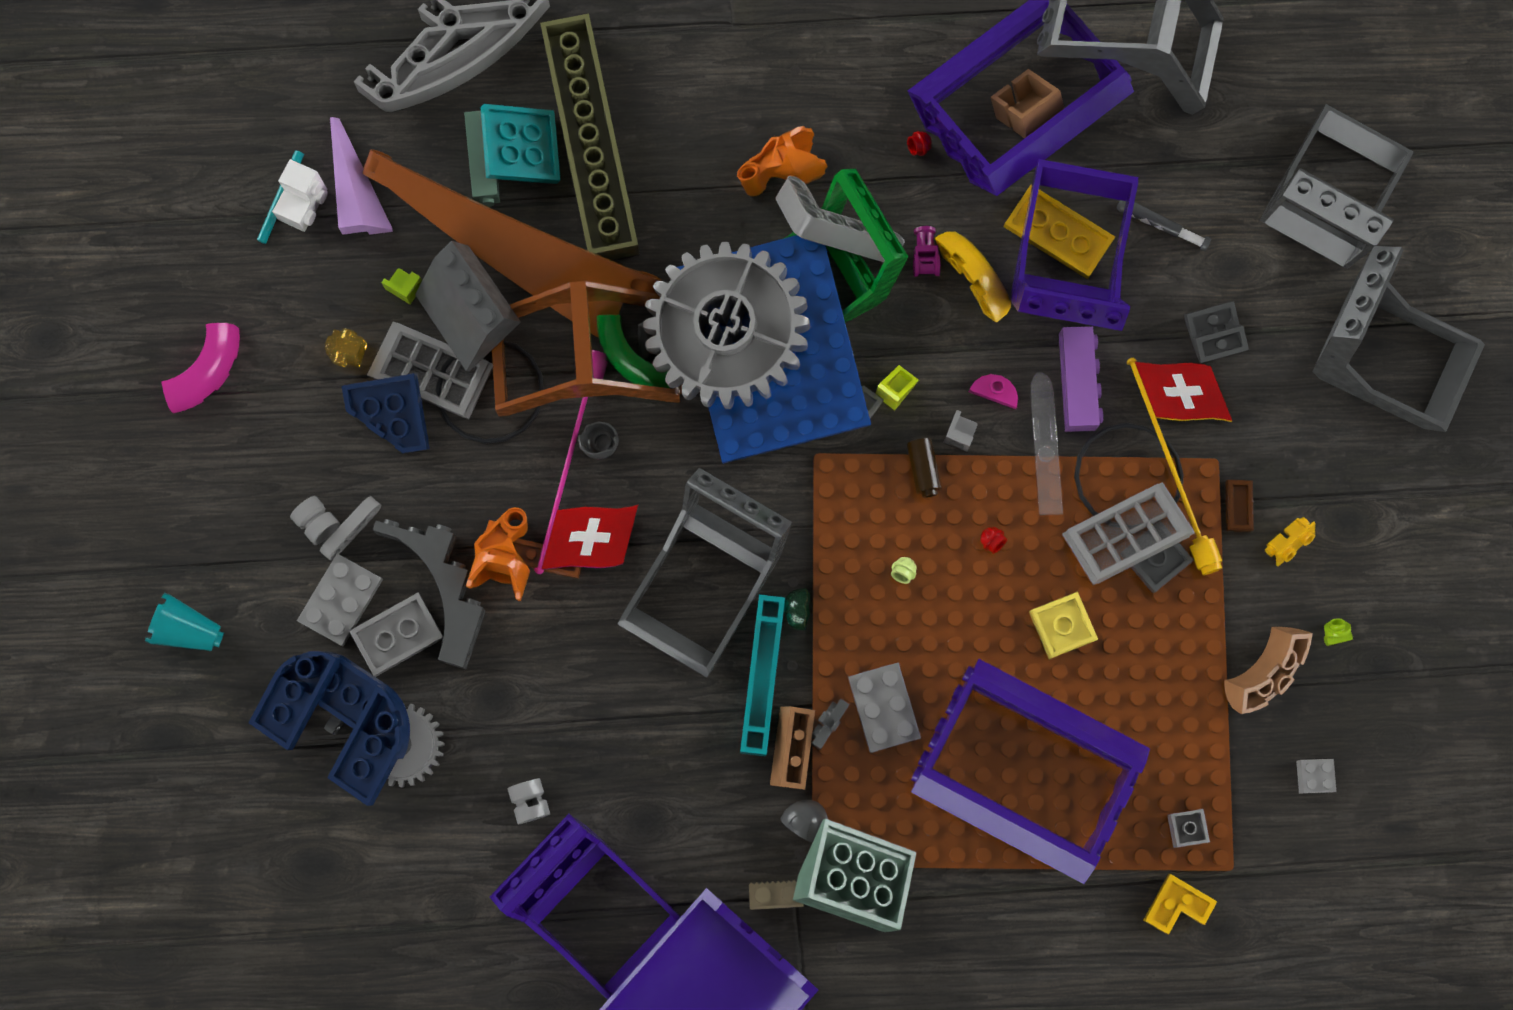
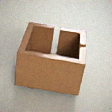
M1029 69L1011 81L1016 104L1011 86L1008 84L991 96L996 119L1009 128L1012 127L1013 131L1023 138L1029 136L1064 109L1061 91Z

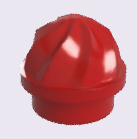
M914 132L907 139L910 153L918 156L925 155L932 148V138L926 132Z
M989 527L983 530L980 541L986 551L990 550L995 554L1003 548L1007 538L1001 529Z

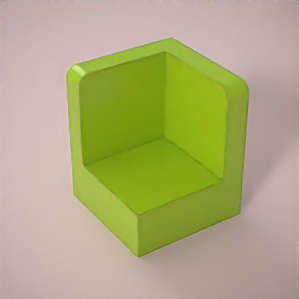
M399 268L389 281L384 278L381 283L385 290L411 304L416 297L415 294L422 279L413 272L408 274Z

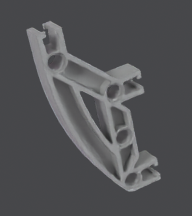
M431 0V9L435 11L438 8L441 11L439 16H435L427 11L428 6L423 3L418 8L421 20L430 27L424 28L391 66L392 78L389 79L369 64L365 68L369 76L367 79L370 82H373L375 79L378 84L372 89L363 83L364 78L361 76L356 78L354 84L359 93L386 112L408 108L438 97L469 81L505 55L550 7L549 0H537L532 6L527 5L530 0H509L452 6L446 0ZM518 14L525 15V17L521 19L515 18V16H517ZM450 21L456 22L453 26L446 25ZM470 39L463 45L448 53V51L455 45V43L458 40ZM424 57L423 61L415 62L416 58ZM386 93H393L390 98H382Z

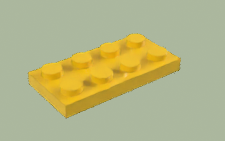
M1032 185L1029 186L1003 226L1020 238H1022ZM1038 190L1028 243L1088 279L1115 236L1043 191Z

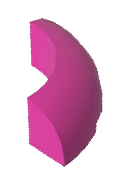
M229 323L206 324L205 344L197 360L182 374L172 379L161 381L165 400L172 413L185 411L202 403L203 399L208 397L213 391L218 390L230 375L229 371L234 359L238 355L240 335L237 326Z

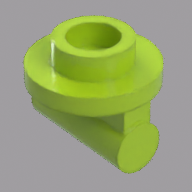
M1332 619L1324 626V642L1326 646L1353 639L1351 625L1343 619Z

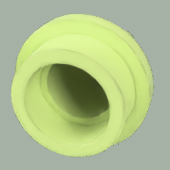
M901 557L891 567V576L900 583L908 584L916 577L917 566L911 558Z

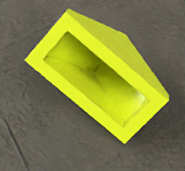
M898 365L880 382L875 394L884 399L883 402L896 410L919 380Z

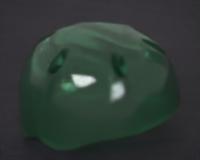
M805 587L793 590L785 598L784 612L789 625L796 630H807V622L810 617V593Z

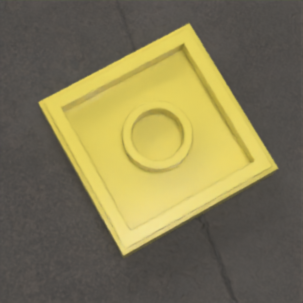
M1078 592L1029 611L1049 659L1098 640Z

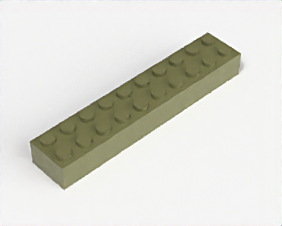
M589 13L542 22L540 24L587 250L609 260L639 255L636 232Z

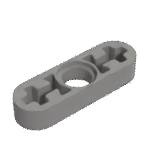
M372 496L366 498L326 540L320 552L329 560H333L336 554H340L378 513L381 504Z

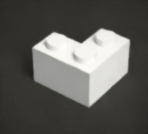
M290 159L278 180L284 191L272 212L279 221L305 232L307 227L313 224L319 204H323L326 200L327 187L317 171Z

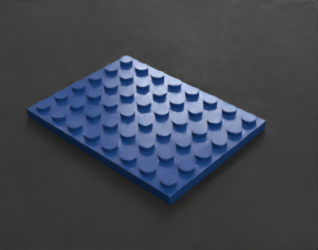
M795 235L750 247L753 259L761 251H767L771 259L770 267L782 262L787 268L785 279L795 278L798 280L800 289L795 296L806 298L808 305L807 310L800 314L810 320V329L800 333L807 340L808 348L802 352L793 351L799 359V369L790 370L784 367L783 371L788 383L785 386H781L771 381L769 383L771 397L768 399L761 396L758 391L752 392L753 404L751 406H745L740 396H736L732 408L725 409L720 397L717 396L713 405L708 407L723 464L871 425L826 247L823 244ZM684 265L677 268L681 270L684 268ZM745 312L742 325L749 328L750 317ZM730 318L727 325L720 323L723 334L726 326L734 327ZM705 323L704 336L708 339L711 326Z

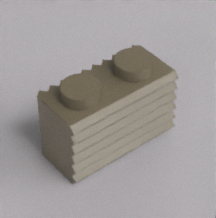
M782 880L781 883L779 881L776 883L773 881L769 883L767 881L765 884L763 882L760 884L757 882L753 884L751 882L748 885L750 910L804 907V904L793 901L797 882L795 880L792 882Z

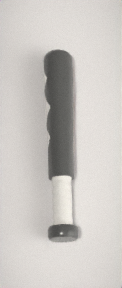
M1119 200L1117 204L1119 212L1124 213L1126 201ZM1134 202L1132 218L1172 236L1190 241L1198 245L1202 251H1206L1211 242L1210 237L1206 236L1203 238L1182 228V225Z

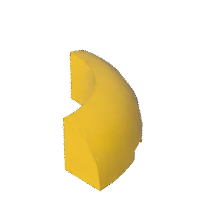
M945 232L935 237L942 257L959 274L963 273L968 281L972 283L970 289L977 299L983 314L995 322H998L1007 315L1011 308L1010 298L999 277L982 253L966 237L957 232Z

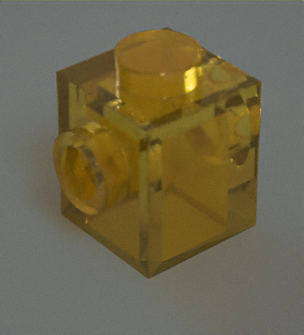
M343 328L342 331L334 329L332 336H328L325 342L326 354L332 360L331 362L341 367H346L349 364L360 368L367 347L366 341L363 337L357 336V333L352 330Z

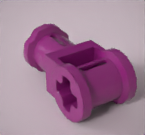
M920 226L914 229V235L917 237V246H915L913 255L914 277H918L919 274L940 276V255L938 254V246H934L935 227Z

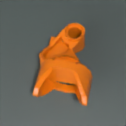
M801 126L779 137H771L759 154L750 158L739 168L737 177L749 196H757L763 193L771 177L786 180L788 176H795L805 184H808L825 174V170L828 167L825 160L819 159L817 155L810 153L814 137L812 129Z
M513 507L502 514L497 521L489 520L485 533L474 543L475 559L466 588L477 587L491 579L512 585L516 600L521 601L530 574V569L513 545L515 540L523 537L528 531L527 516L522 509ZM513 520L522 521L518 526L510 525V522Z

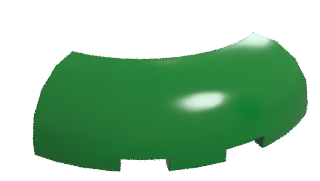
M621 315L596 316L598 337L603 351L613 367L624 378L633 384L670 389L665 382L667 372H657L653 364L643 360L629 346L624 335Z

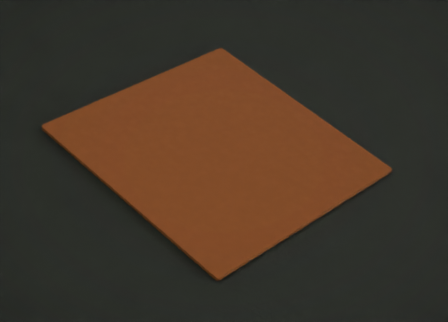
M816 454L813 459L812 710H815L813 731L818 723L823 726L818 719L824 711H827L832 702L838 704L840 699L850 704L839 720L841 723L836 731H832L821 750L812 746V800L823 806L828 820L917 852L913 868L1054 869L911 793L915 783L911 778L916 768L920 766L918 762L925 750L930 752L931 750L928 745L936 732L935 728L941 717L946 719L948 716L945 711L952 700L951 697L957 685H964L965 681L962 678L968 666L974 668L978 659H981L1150 748L1146 765L1142 773L1138 775L1133 786L1134 790L1125 808H1122L1116 821L1117 825L1109 841L1105 843L1100 854L1101 858L1094 870L1231 871L1234 868L1228 700L1225 693L1227 665L1223 562H1221V570L1208 575H1202L1201 570L1197 569L1195 561H1193L1154 594L1131 567L1099 584L1093 585L1062 535L1069 528L1093 517L1078 495L1074 479L1077 457L935 455L942 489L937 491V496L923 498L922 494L916 493L909 455ZM1082 457L1079 479L1083 495L1097 513H1101L1162 482L1173 499L1176 496L1177 485L1166 458ZM1172 458L1173 463H1174L1175 468H1176V471H1177V473H1178V470H1177V467H1176V463H1175V459ZM1179 458L1184 474L1182 486L1201 536L1207 535L1208 539L1214 538L1223 561L1219 461L1214 458ZM1155 497L1140 504L1149 520L1164 513ZM1180 497L1176 504L1178 505V507L1180 508L1185 518L1192 527L1184 503L1182 501V498ZM1135 507L1120 514L1126 525L1132 526L1144 523ZM1115 517L1110 519L1111 522L1118 523ZM1168 517L1163 518L1161 522L1171 534L1176 533ZM1106 523L1100 524L1109 540L1124 533L1121 528L1111 527ZM989 527L1001 529L1007 538L1006 544L995 554L990 550L986 551L980 541L983 530ZM1095 527L1080 534L1089 550L1104 543ZM1145 527L1132 535L1137 540L1149 529ZM1195 533L1179 542L1192 558L1189 547L1193 545L1192 540L1197 538ZM1127 537L1112 544L1121 560L1123 558L1120 553L1131 545ZM1107 547L1092 554L1101 570L1116 563ZM901 557L911 558L917 566L916 577L908 584L900 583L891 576L893 563ZM1078 592L1098 640L1049 659L1029 611ZM899 662L921 739L870 753L848 677ZM974 690L970 693L932 768L1081 848H1084V845L1096 829L1100 812L1112 796L1116 780L1123 770L1115 764ZM1204 809L1210 842L1174 848L1167 815Z

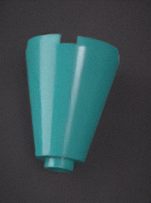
M163 594L161 598L166 599L164 604L158 603L148 628V632L152 633V637H146V643L212 651L214 646L219 648L224 633L220 632V625L172 595Z

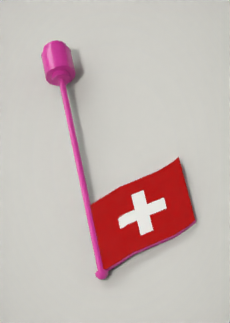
M592 350L593 375L596 379H603L608 363L606 361L607 356L596 350ZM588 397L582 398L537 568H534L537 574H542L545 569L568 566L606 568L624 563L638 505L625 508L578 507L558 510Z

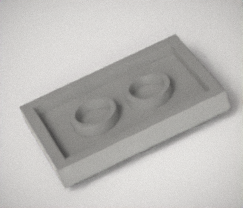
M336 554L297 621L344 647L351 635L349 631L357 625L383 579L343 556Z
M419 592L349 631L374 677L432 646L444 637Z
M899 662L848 677L870 753L921 739Z

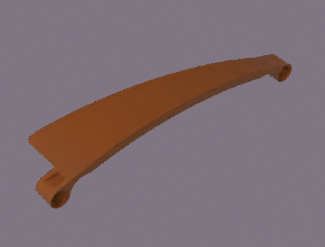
M371 149L362 174L388 187L458 243L468 245L477 257L533 296L570 282L582 281L656 294L653 285L656 281H661V279L653 274L630 269L502 214L394 162L391 156L374 149ZM610 300L588 302L591 334L598 337L596 316L619 315L623 303ZM571 303L550 306L572 321Z

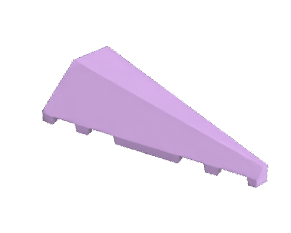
M331 117L339 230L342 235L366 231L369 235L393 232L392 226L368 177L362 174L363 166L340 119Z

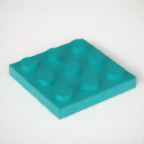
M483 104L481 106L486 178L557 184L560 181L554 110Z

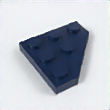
M417 373L342 386L346 412L366 424V427L394 445V448L398 451L409 453L430 449Z

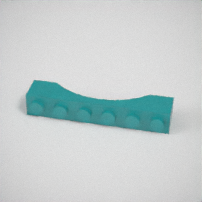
M759 595L740 754L764 757L767 755L785 603L784 597Z

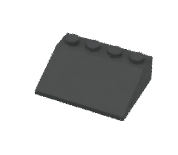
M451 241L434 257L415 294L464 369L468 372L521 323L468 245Z

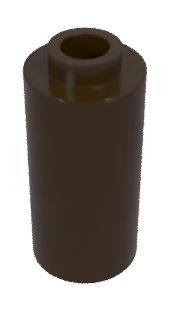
M922 438L908 442L907 449L916 493L922 494L923 498L937 496V491L941 490L942 487L932 439Z

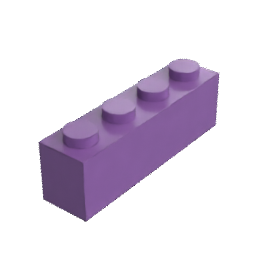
M1093 326L1063 327L1059 333L1065 432L1095 431L1100 423L1103 422V409L1099 408L1098 398H1101V384L1097 383L1096 376L1100 371L1099 359H1095V350L1098 348V336L1093 333Z

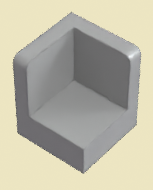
M956 410L943 443L967 452L978 424L961 417V411Z

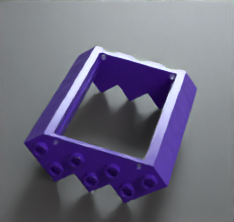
M1028 0L908 90V94L925 130L938 136L947 156L962 164L970 183L995 196H998L1035 168L1039 159L1045 160L1134 92L1131 85V76L1117 60L1082 58L1094 64L1100 82L992 164H989L939 103L1043 26L1042 18L1045 10L1048 8L1049 0ZM1066 3L1060 33L1071 37L1072 41L1100 42Z
M978 659L974 668L968 666L962 678L965 681L964 685H957L951 697L952 700L945 711L948 714L947 718L941 717L935 728L936 732L928 745L931 750L930 752L926 750L923 752L918 762L920 766L916 768L911 778L915 782L911 793L1085 884L1101 858L1100 854L1117 825L1116 821L1122 808H1125L1134 790L1133 786L1139 773H1142L1146 765L1150 748ZM972 690L1123 769L1116 780L1112 796L1100 812L1096 829L1084 845V848L932 769Z

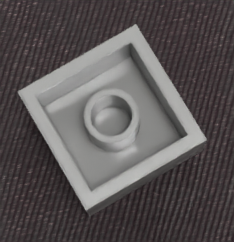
M1334 759L1296 761L1299 794L1336 792Z
M1204 809L1167 815L1174 848L1210 842Z

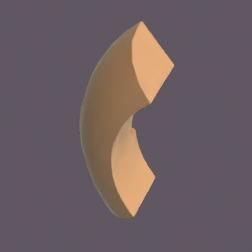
M1271 627L1267 646L1257 662L1240 676L1225 680V693L1231 707L1241 714L1250 713L1269 705L1268 701L1277 694L1282 695L1294 682L1293 675L1299 664L1304 665L1313 633L1295 628Z

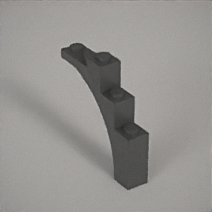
M384 519V522L375 521L373 531L377 535L402 542L412 549L429 568L439 588L444 608L445 629L438 660L466 670L486 610L480 607L481 602L470 598H466L465 602L462 601L470 572L465 569L466 565L451 561V564H448L457 537L451 533V528L437 524L436 528L428 526L426 534L423 535V530L410 526L408 530L399 528V523Z

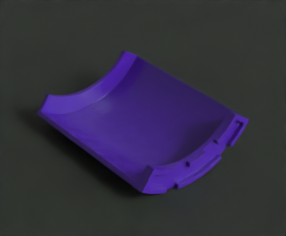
M706 888L599 1010H802L817 993L818 989Z

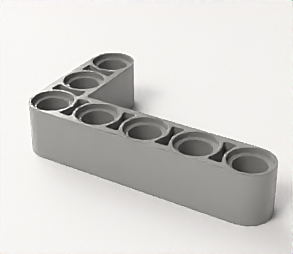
M788 176L776 196V201L796 235L881 262L885 261L862 221L819 208L807 185L795 176ZM894 232L899 242L903 246V244L905 243L904 239L898 233Z

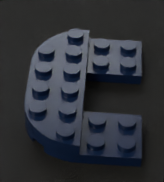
M308 651L307 653L289 658L275 672L249 724L286 750H293L318 704L353 728L327 778L365 805L373 806L397 760L404 758L408 748L410 722L405 705L392 688L340 654L326 651Z

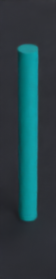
M295 150L291 160L301 164L304 154ZM281 184L257 238V241L263 244L267 243L277 220L272 211L284 191Z

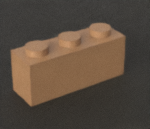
M791 706L780 707L770 785L805 790L815 710Z

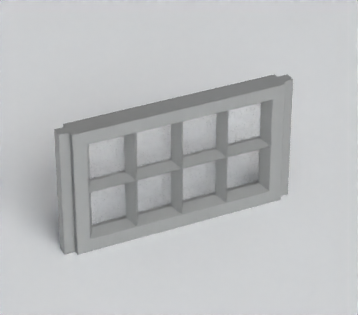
M392 322L367 376L378 380L417 373L421 400L469 419L493 370V364L482 359L468 372L447 343L402 324ZM451 356L455 357L452 363L446 368L445 373H442L441 370L443 365L448 361V359ZM439 377H442L441 394L438 397L436 385Z
M1162 482L1069 528L1062 535L1089 580L1095 585L1189 538L1195 531Z

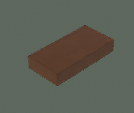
M1226 480V531H1254L1253 480Z

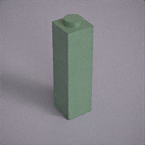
M481 111L464 112L472 197L474 201L491 207L494 203H500L498 179L486 178Z

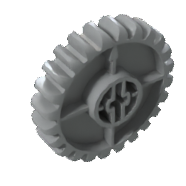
M722 242L719 247V253L713 255L708 245H702L700 248V259L695 260L688 252L682 255L684 268L680 270L673 265H668L665 270L670 278V282L656 281L653 288L660 299H650L645 304L649 313L654 316L643 321V329L653 336L645 342V347L649 353L657 355L653 361V366L657 372H667L665 382L670 388H676L683 384L682 395L685 399L691 400L700 392L701 402L704 407H711L716 397L719 396L724 408L731 409L735 397L740 396L742 402L748 407L753 404L752 392L758 391L761 396L768 399L771 397V389L769 387L771 381L781 386H785L788 383L783 371L784 367L790 370L799 369L800 362L793 351L802 352L808 348L807 340L800 335V333L810 329V320L800 315L807 310V301L802 296H795L800 289V285L795 278L785 279L787 268L784 263L779 262L770 267L771 259L769 252L761 251L753 259L749 244H742L737 254H733L729 242ZM745 312L750 317L749 328L742 325ZM730 318L734 327L726 326L723 334L720 323L727 325ZM705 323L711 326L708 339L704 336Z

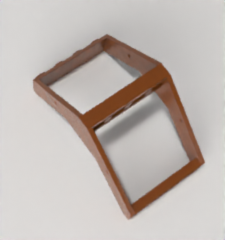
M582 281L570 282L510 304V307L519 318L555 304L571 303L576 380L508 401L503 339L492 349L495 410L498 416H509L560 399L621 395L673 403L680 402L683 384L674 389L596 379L593 375L588 302L610 300L645 307L647 300L660 299L659 295Z

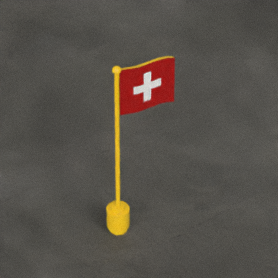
M1129 358L1127 365H1130L1197 537L1192 540L1193 545L1189 547L1198 570H1201L1202 575L1217 572L1222 569L1221 562L1223 561L1214 538L1208 539L1207 535L1201 536L1156 419L1176 421L1215 419L1232 422L1211 366L1197 363L1162 365L1136 362L1135 358Z

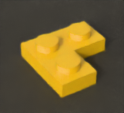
M1168 874L1143 921L1165 934L1170 933L1181 912L1200 924L1205 925L1217 901L1172 874Z

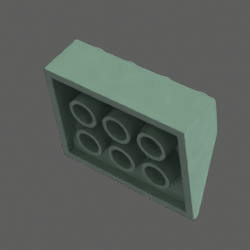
M823 819L799 872L793 901L882 932L901 930L917 852L831 820Z

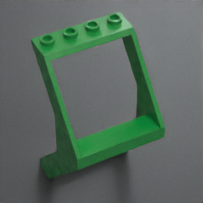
M856 168L842 169L834 176L821 209L841 215L847 199H849L885 261L875 279L861 255L826 245L857 300L842 311L845 323L876 307L888 297L908 259L907 253ZM792 232L785 238L795 236L796 234Z

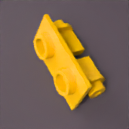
M1304 517L1301 519L1297 518L1284 529V533L1289 536L1288 539L1279 533L1267 544L1265 552L1270 557L1276 556V566H1280L1284 561L1289 562L1296 555L1300 547L1303 545L1307 546L1315 538L1314 521L1310 524Z

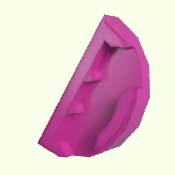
M994 374L982 376L972 384L968 391L1010 408H1017L1018 395L1016 388L1003 376Z

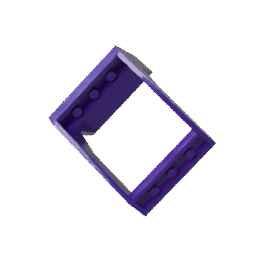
M1038 160L1011 289L1010 301L1018 312L1119 331L1123 330L1130 311V305L1120 298L1122 264L1139 177L1048 160ZM1039 185L1126 201L1108 289L1025 274L1028 241Z
M568 814L490 896L501 912L510 918L527 924L554 947L607 1000L681 917L598 835L571 814ZM606 853L654 898L670 916L604 986L540 922Z

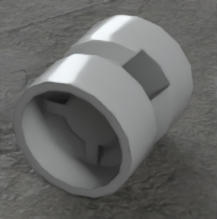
M317 496L304 500L290 515L291 520L298 527L305 529L304 534L314 545L328 539L340 525V522L331 512H325L326 508Z
M540 778L507 788L511 803L517 806L514 809L518 825L550 815L547 800L541 797L544 794ZM532 800L533 806L528 807L526 802Z

